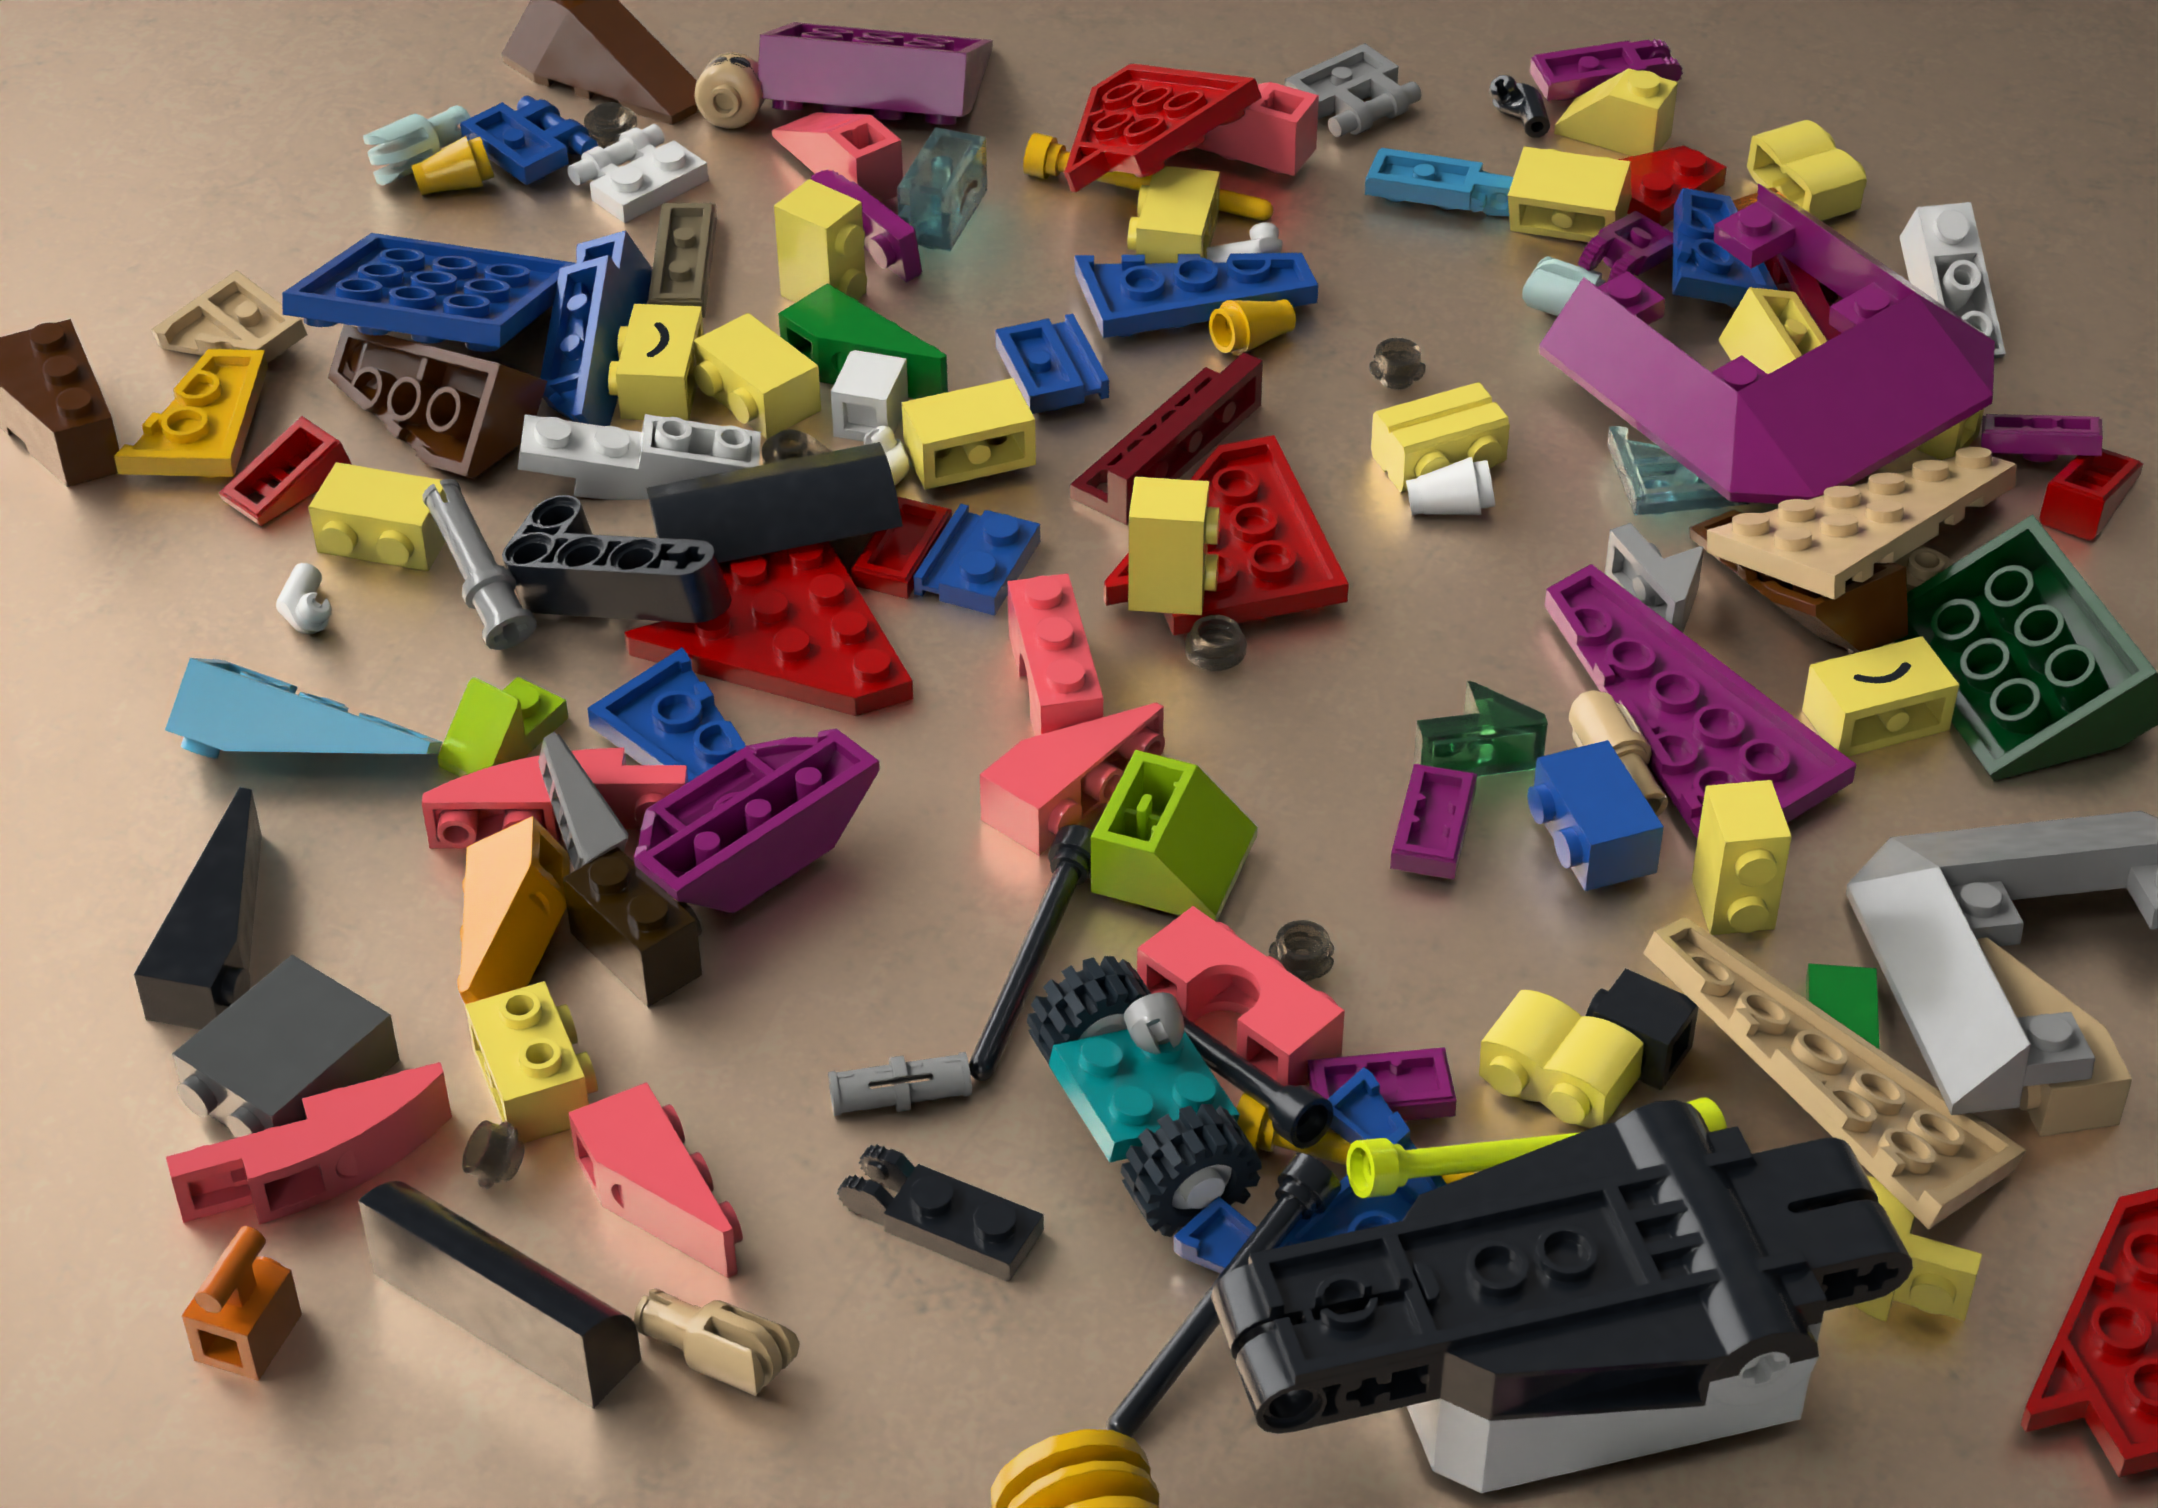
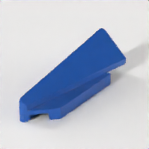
M626 230L577 244V264L559 269L540 379L547 381L542 398L548 406L572 422L610 426L618 396L609 394L608 373L611 361H619L620 326L629 325L634 304H647L652 267Z

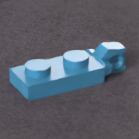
M1381 148L1378 150L1365 178V195L1382 197L1393 202L1409 201L1435 205L1445 210L1461 209L1470 211L1471 209L1472 212L1483 211L1487 216H1509L1508 193L1514 177L1483 171V163Z

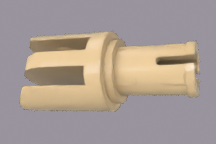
M1596 690L1581 693L1572 703L1569 713V722L1573 727L1572 737L1576 747L1609 740L1658 817L1666 809L1668 799L1658 787L1647 767L1652 755L1651 747L1633 716L1622 704L1616 703L1608 693Z
M660 1289L649 1290V1296L644 1295L640 1299L634 1314V1323L638 1333L664 1341L683 1350L686 1364L692 1370L754 1396L797 1356L800 1346L796 1334L785 1326L721 1300H713L701 1308L679 1300L677 1297L667 1294Z

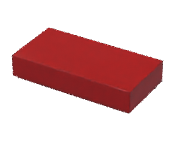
M897 496L903 526L875 532L851 569L852 580L856 587L908 599L914 590L913 576L952 518V509Z

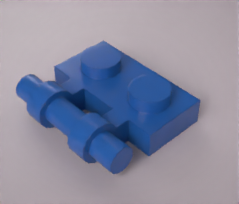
M528 95L519 100L516 111L502 102L460 123L462 137L466 136L467 140L481 137L488 159L525 185L541 180L548 174L568 165V154L578 153L582 156L584 152L598 146L597 141L589 136L588 129L574 119H563L560 116L559 110L554 105L543 99L535 100Z

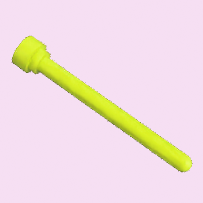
M1578 1133L1404 1150L1400 1144H1392L1387 1138L1356 1140L1350 1145L1348 1150L1347 1175L1352 1190L1360 1198L1390 1196L1395 1193L1398 1187H1403L1408 1179L1483 1171Z

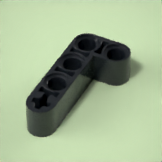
M558 495L539 503L529 513L502 553L506 569L511 571L516 580L515 591L521 606L524 609L530 610L531 613L702 623L722 615L729 608L732 601L716 553L710 543L689 539L593 535L580 500L571 495Z

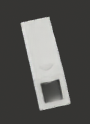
M1965 202L1917 207L1899 236L1909 282L1995 341L1994 358L2004 357L2006 353L1972 203Z

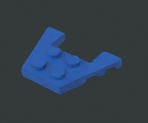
M1365 1067L1327 1099L1333 1106V1119L1329 1128L1350 1144L1356 1140L1387 1138L1392 1144H1400L1404 1150L1417 1149L1410 1139L1411 1130L1398 1111L1394 1113L1391 1111L1380 1094V1084ZM1346 1175L1340 1181L1341 1191L1322 1214L1314 1213L1308 1220L1300 1219L1278 1248L1402 1221L1419 1195L1444 1186L1446 1182L1441 1176L1408 1179L1403 1187H1398L1395 1193L1390 1196L1360 1198L1352 1190L1348 1175ZM1218 1196L1173 1236L1174 1252L1183 1259L1221 1274L1257 1227Z

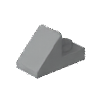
M1629 523L1610 530L1605 574L1683 633L1699 587L1704 547L1699 546L1663 559L1658 548L1654 544L1648 543L1639 531Z

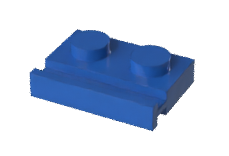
M1073 313L1065 315V322L1052 324L1048 318L995 329L996 349L1011 378L1016 382L1032 414L1055 411L1063 407L1085 403V396L1097 393L1100 399L1109 398V379Z
M960 504L913 576L914 595L923 597L926 591L939 594V601L995 616L1008 596L1007 581L1019 578L1041 542L1040 524L985 510L982 515L969 512V505Z

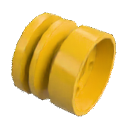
M1082 1429L1049 1437L1019 1453L1001 1469L991 1487V1507L1159 1508V1491L1156 1483L1151 1478V1468L1146 1453L1134 1438L1114 1430Z

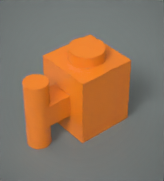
M243 1226L239 1229L181 1316L194 1361L259 1381L302 1316L291 1269L285 1268L271 1258L258 1256L266 1244V1239L255 1228Z

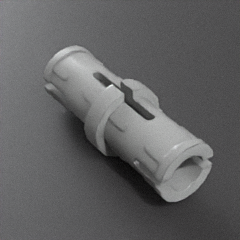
M960 1052L958 1055L905 1062L904 1056L889 1057V1065L843 1072H828L834 1116L845 1112L894 1105L897 1112L911 1110V1103L960 1095H972L971 1075L966 1052ZM930 1079V1080H928V1081H921V1082H915V1083H905V1082H909V1081ZM889 1084L894 1085V1086L874 1088V1089L869 1088V1087L889 1085Z

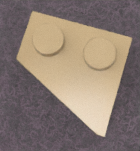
M238 270L151 329L157 344L162 349L201 356L208 349L265 350L267 363L308 335L300 317L283 315L282 304Z

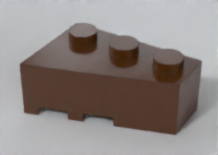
M71 319L57 323H42L33 329L0 337V428L8 435L14 433L25 442L28 453L67 487L117 474L114 456L120 450L112 416Z

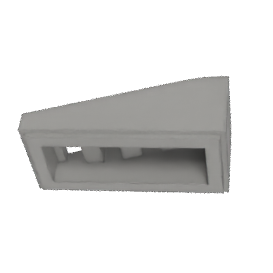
M553 732L544 737L538 760L539 768L574 871L616 847L624 852L629 835L560 734L557 735Z

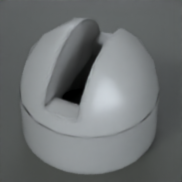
M1164 992L1146 995L1133 1002L1124 1012L1123 1017L1129 1034L1136 1046L1142 1050L1156 1055L1161 1054L1159 1047L1161 1044L1170 1042L1174 1048L1179 1045L1184 1034V1018L1174 995Z

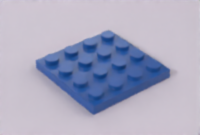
M370 233L282 293L283 315L301 317L305 324L314 327H330L340 323L357 326L358 332L367 335H385L393 331L411 334V339L420 343L431 344L453 340L465 342L466 348L473 351L490 352L498 350L553 305L559 269L577 263Z

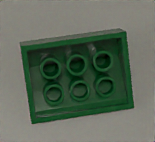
M2033 514L1907 593L1909 635L1894 641V643L1923 636L1959 683L1951 723L1993 781L2120 748L2158 725L2157 671Z

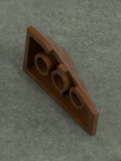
M531 0L501 53L503 63L534 83L550 87L557 81L574 86L576 96L589 100L595 93L618 100L619 109L663 123L674 125L699 112L694 97L697 80L619 0Z
M347 324L343 325L328 375V379L363 410L373 413L386 424V430L395 438L403 440L417 452L416 456L426 465L473 479L521 444L525 414L537 416L547 384L546 380L499 363L386 334H363L358 332L357 327Z
M1733 509L1689 527L1690 539L1699 546H1703L1704 550L1707 551V530L1732 523V518L1743 512ZM1712 555L1818 638L1844 647L1850 654L1882 647L1909 635L1905 566L1896 563H1874L1872 577L1864 582L1852 581L1851 577L1846 581L1845 594L1834 600Z

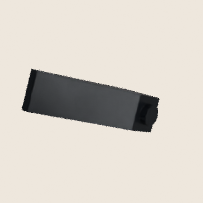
M239 787L134 973L146 1020L201 1030L250 989L249 966L262 839L252 789Z

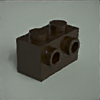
M616 847L563 877L570 933L647 1007H650L702 975L698 936L702 933V928L696 913L689 904L675 901L664 889L635 866V862L620 848Z

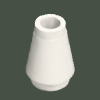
M1472 457L1418 476L1416 479L1406 480L1412 515L1422 513L1424 515H1482L1481 509L1495 507L1491 474L1487 460L1473 462Z

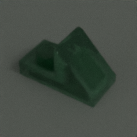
M1467 681L1464 715L1417 720L1413 766L1414 764L1475 773L1477 777L1536 769L1537 758L1544 756L1548 725L1546 716L1542 712L1476 682Z

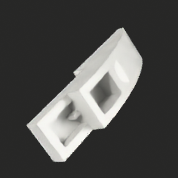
M525 414L518 470L575 478L574 496L605 500L648 499L646 489L648 487L759 466L761 432L745 430L736 426H719L687 421L678 417H660L647 414L644 416L642 432L621 429L616 426H599L566 421L557 417H540Z

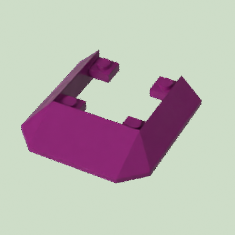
M1759 183L1758 196L1755 203L1714 224V242L1751 269L1780 253L1841 296L1842 300L1830 306L1829 325L1841 332V334L1770 374L1765 373L1742 355L1710 372L1649 326V324L1665 316V298L1627 271L1599 287L1583 277L1539 345V354L1728 501L1779 504L1782 501L1791 499L1809 500L1823 496L1824 490L1829 487L1851 486L1991 405L1993 400L1995 341L1811 213Z

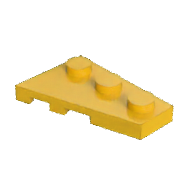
M208 349L174 387L175 399L162 414L152 412L142 424L144 434L133 446L124 444L115 454L114 459L118 474L202 476L206 478L234 477L268 370L265 350Z

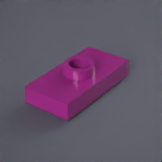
M1986 414L1982 418L1981 447L1991 450L1992 453L2023 454L2024 459L2035 462L2054 461L2058 459V455L2102 456L2103 429L2102 419H2099V417Z
M1414 764L1391 852L1390 869L1455 880L1476 792L1477 774Z
M1445 1047L1308 1060L1307 1076L1309 1087L1326 1099L1331 1097L1365 1067L1380 1084V1094L1393 1113L1398 1111L1404 1121L1456 1116L1457 1100Z

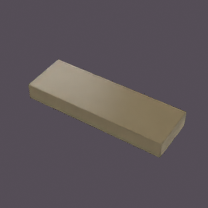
M664 203L661 205L648 304L701 306L702 318H705L717 223L716 204Z

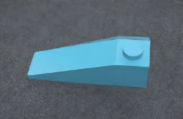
M202 658L189 659L165 728L168 732L184 737L180 746L183 749L214 759L218 758L220 750L235 752L439 754L443 743L437 739L372 715L360 713L357 716L348 713V707L329 698L318 697L304 692H300L297 695L295 694L297 686L224 660Z

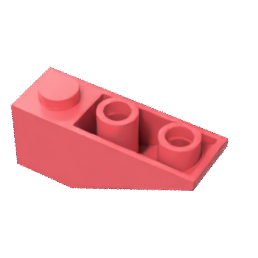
M1273 82L1257 84L1262 98L1245 108V114L1239 120L1227 125L1217 126L1205 134V141L1195 147L1219 154L1226 159L1239 160L1264 167L1274 173H1285L1295 176L1317 147L1319 95Z
M816 112L772 130V137L813 173L827 169L830 171L834 170V172L843 175L850 182L854 181L881 203L904 194L901 139L872 115Z
M1156 702L1021 740L980 774L981 820L1037 855H1041L1052 845L1060 828L1067 825H1078L1081 820L1099 805L1109 802L1135 750L1161 756L1165 746V738L1163 736L1164 706Z
M646 1082L568 1112L575 1158L604 1208L727 1278L738 1274L735 1244L743 1240L740 1223L730 1203L724 1201L718 1204L713 1196L714 1186L712 1177L702 1155L699 1152L689 1155L683 1145L685 1143L683 1127L671 1104L661 1107Z

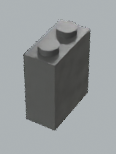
M294 955L288 957L172 1053L180 1082L177 1090L184 1104L200 1117L209 1115L228 1127L235 1138L264 1131L271 1127L305 1120L306 1115L302 1098L380 1078L400 1060L391 1014Z

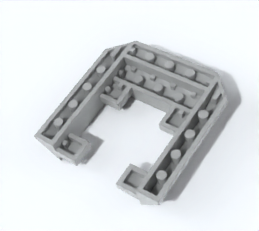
M2143 811L1890 837L1847 884L1846 896L1951 1115L2019 1108L2024 1086L2092 1078L2095 1056L2072 1013L2063 1012L2016 1017L1977 939L1988 937L1998 946L2021 943L2024 923L2012 900L2120 888L2128 889L2150 930L2158 929V817Z

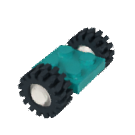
M1104 956L1099 966L1093 957L1083 960V970L1077 973L1072 965L1062 970L1061 972L1066 979L1059 984L1052 979L1043 986L1048 996H1036L1031 1004L1035 1013H1030L1027 1016V1024L1031 1028L1028 1031L1109 1163L1124 1159L1129 1160L1128 1163H1123L1121 1166V1174L1125 1178L1122 1182L1149 1226L1155 1232L1160 1230L1163 1236L1172 1237L1176 1230L1180 1231L1218 1196L1230 1206L1234 1202L1245 1204L1251 1197L1246 1187H1256L1261 1177L1257 1171L1262 1169V1164L1257 1156L1258 1153L1237 1123L1240 1114L1185 1031L1179 1045L1175 1048L1170 1042L1159 1045L1161 1054L1155 1055L1136 1046L1124 1021V1012L1133 1002L1151 994L1135 968L1133 969L1131 964L1124 959L1118 963L1114 956Z

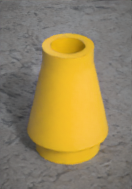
M464 136L422 162L411 165L422 196L433 192L484 187L482 181L495 177L481 137L467 140V137Z
M1285 299L1278 301L1227 300L1222 303L1220 308L1215 309L1211 313L1209 320L1210 335L1216 348L1223 353L1231 352L1235 356H1240L1243 352L1246 353L1281 334L1292 332L1296 325L1294 308Z

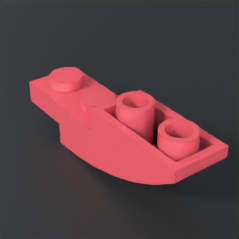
M624 748L571 751L625 829H641L648 807L688 783L687 765H626ZM539 756L485 768L423 793L421 804L429 849H467V846L532 816L559 843L561 831L539 768Z
M441 1062L404 1070L389 1076L302 1098L306 1115L305 1120L271 1127L264 1131L166 1156L183 1223L254 1204L260 1225L298 1213L335 1198L395 1165L430 1139L452 1118Z

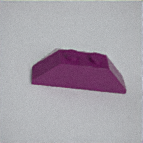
M837 728L818 732V737H789L748 745L646 809L638 847H636L634 854L635 866L677 901L735 913L835 847L880 771L879 760Z

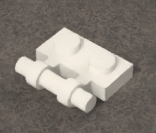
M652 124L642 130L637 127L622 133L618 142L604 149L597 146L584 152L581 160L568 166L567 170L571 181L577 186L592 179L593 181L590 182L592 201L623 223L709 180L707 162L676 141L656 148V146L664 143L665 140L663 131L657 124ZM628 160L631 161L630 163H628V164H626V165H624V166L618 167V165H620V164H622V163H624V162H626V161H628Z

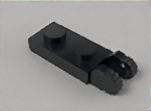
M878 1144L868 1147L860 1157L859 1164L862 1166L860 1169L871 1179L867 1181L862 1176L857 1177L854 1175L852 1177L849 1175L839 1186V1191L837 1192L843 1206H846L849 1211L855 1212L856 1215L861 1214L863 1218L884 1226L885 1232L1005 1281L1012 1279L1044 1231V1214L918 1164L915 1167L903 1153L893 1149L888 1150L885 1146L881 1147ZM880 1183L889 1189L897 1191L896 1196L893 1198Z

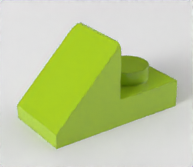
M472 677L467 684L438 754L439 767L462 777L485 768L524 759L543 742L544 737L553 733L569 718L566 700L520 677L514 679L503 690L476 677Z

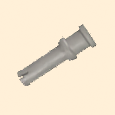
M453 479L440 480L448 502L444 503L435 484L430 485L424 491L422 500L429 508L465 580L462 585V597L469 608L476 609L484 625L482 638L490 649L501 650L516 646L533 634L536 628V619L530 610L522 608L514 592L516 580L511 571L504 566L497 565L461 493L458 482Z

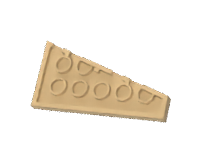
M1961 448L1956 451V456L1944 460L1917 461L1913 463L1912 469L1900 473L1873 474L1869 476L1868 482L1853 487H1829L1824 490L1823 496L1809 500L1791 499L1782 501L1778 504V509L1762 514L1742 513L1735 515L1732 518V523L1707 530V553L1835 600L1845 594L1846 581L1851 577L1852 581L1864 582L1873 576L1874 563L1896 562L1939 535V523L1943 520L1946 524L1955 525L1965 518V507H1984L2016 487L2017 464L1993 457L1992 451L1987 448Z
M1684 917L1654 931L1643 954L1834 1138L1845 1140L1851 1146L1859 1163L1928 1229L2014 1172L2026 1149L1973 1113L1951 1115L1938 1089L1688 918Z

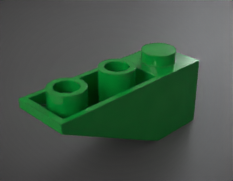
M828 283L778 313L780 337L818 365L819 382L834 385L849 353L856 350L906 358L908 398L919 399L948 392L946 354Z

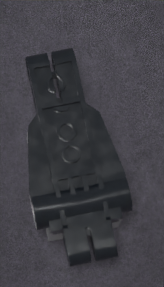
M1678 1100L1656 1101L1641 1106L1621 1117L1616 1122L1593 1127L1423 1193L1417 1197L1402 1221L1249 1254V1264L1235 1268L1222 1276L1214 1285L1211 1298L1231 1354L1236 1360L1237 1370L1256 1422L1264 1431L1276 1434L1296 1432L1407 1406L1432 1471L1482 1494L1801 1419L1810 1374L1819 1358L1817 1341L1824 1311L1863 1303L1888 1295L1908 1279L1913 1269V1264L1888 1214L1878 1202V1196L1855 1153L1845 1140L1823 1138L1752 1154L1738 1126L1710 1132L1702 1115L1691 1104Z

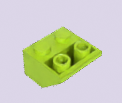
M1135 750L1091 835V892L1176 915H1181L1194 906L1217 922L1257 838L1258 827L1198 765Z

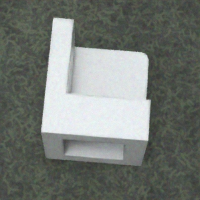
M856 350L849 353L831 390L834 437L863 441L865 435L878 426H888L895 433L902 418V402L908 401L906 358Z

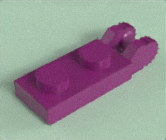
M1654 39L1653 41L1630 42L1628 40L1536 54L1534 57H1531L1530 74L1547 101H1566L1581 96L1628 68L1637 71H1650L1661 78L1676 82L1682 79L1681 75L1683 72L1681 70L1683 68L1676 58L1673 59L1670 54L1671 50L1665 41L1662 42L1661 39Z
M827 169L811 175V180L862 202L863 229L865 232L864 249L871 254L874 261L881 268H889L906 283L922 274L915 228L854 181L850 182L843 175H839L838 172Z
M1634 211L1601 228L1599 233L1588 242L1579 258L1578 265L1591 271L1603 259L1604 263L1611 268L1608 281L1627 271L1639 276L1673 256V232L1638 211Z

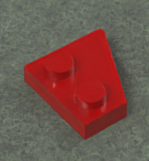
M1685 145L1618 159L1631 162L1632 198L1627 214L1638 211L1663 227L1674 220V204L1682 188L1713 193L1725 184L1726 166L1705 156L1702 152Z

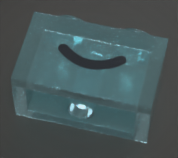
M935 127L897 187L898 216L915 228L918 245L928 249L951 251L988 191L986 137Z

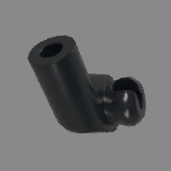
M1509 75L1498 76L1491 82L1489 94L1493 98V105L1500 112L1522 120L1524 130L1528 136L1539 138L1549 131L1550 122L1542 96L1536 88L1528 84L1516 83L1514 78Z

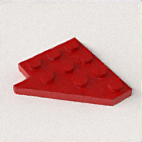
M1130 63L1091 89L1064 171L1071 192H1078L1107 172L1135 174L1136 177H1146L1159 172L1165 167L1166 159L1179 151H1186L1199 146L1205 141V134L1217 126L1227 125L1242 118L1245 114L1244 109L1262 98L1256 79Z
M1275 435L1218 445L1190 479L1209 481V507H1220L1218 544H1208L1207 554H1219L1216 591H1205L1202 615L1163 613L1173 636L1348 602L1349 583ZM1129 552L1104 581V602L1106 606L1128 602Z
M829 541L719 563L732 601L729 608L713 620L702 623L660 621L624 632L626 650L629 656L658 663L683 647L691 659L692 670L696 674L852 716H859L914 699L911 677Z
M2158 1188L2118 1198L2028 1399L2021 1420V1426L2025 1433L2084 1418L2119 1478L2158 1468Z

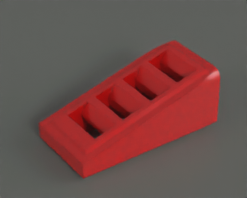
M301 416L219 492V495L224 502L259 526H263L319 491L336 462L350 465L352 463L341 441ZM292 468L295 469L290 474L287 473V471L291 470ZM275 479L280 484L272 488L268 483ZM257 491L265 498L256 504L247 496Z
M2103 448L2102 456L2077 455L2048 483L2039 517L2040 523L2046 527L2085 540H2093L2106 526L2140 476L2144 463Z

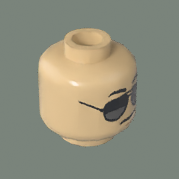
M730 52L720 54L708 63L696 82L694 94L697 108L707 121L717 127L733 129L743 127L754 119L765 101L762 98L761 84L758 79V62L746 54Z

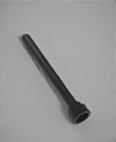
M1080 825L1064 826L1059 829L1051 845L1048 859L1053 875L969 1061L970 1075L976 1080L984 1081L993 1076L1075 888L1091 878V835L1093 831L1087 827Z
M1183 1016L1184 1031L1207 1066L1268 1109V1116L1277 1134L1300 1149L1309 1148L1323 1138L1333 1119V1106L1329 1100L1306 1085H1287L1284 1087Z
M1296 1153L1277 1177L1279 1184L1278 1189L1275 1191L1277 1202L1111 1414L1106 1423V1430H1114L1133 1437L1214 1332L1220 1321L1213 1305L1211 1294L1214 1285L1220 1278L1235 1268L1249 1264V1254L1278 1248L1300 1219L1308 1220L1314 1213L1322 1214L1341 1191V1183L1325 1164L1304 1153Z

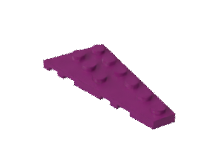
M1590 564L1546 589V610L1599 691L1610 694L1616 703L1622 704L1633 716L1651 747L1652 755L1648 763L1649 767L1697 840L1707 785L1772 780L1783 814L1788 823L1853 783L1856 763L1594 565Z

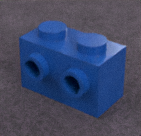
M1609 740L1537 758L1534 786L1529 787L1527 794L1530 812L1536 823L1545 825L1554 840L1556 854L1561 865L1566 869H1572L1584 891L1657 873L1664 826Z

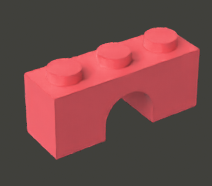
M1069 574L1037 576L1007 581L1009 639L1019 677L1027 676L1030 719L1034 735L1038 736L1102 718L1103 695Z
M1192 906L1137 948V973L1151 994L1164 992L1174 995L1183 1016L1194 1023L1202 1016L1214 1011L1224 1010L1242 1014L1237 1020L1236 1053L1284 1087L1287 1085H1307L1309 1083L1307 1076L1308 1060L1342 1056L1345 1010L1339 1007L1328 994L1316 991L1288 972L1277 959L1265 956L1236 936L1229 926L1222 922L1214 921L1196 907Z

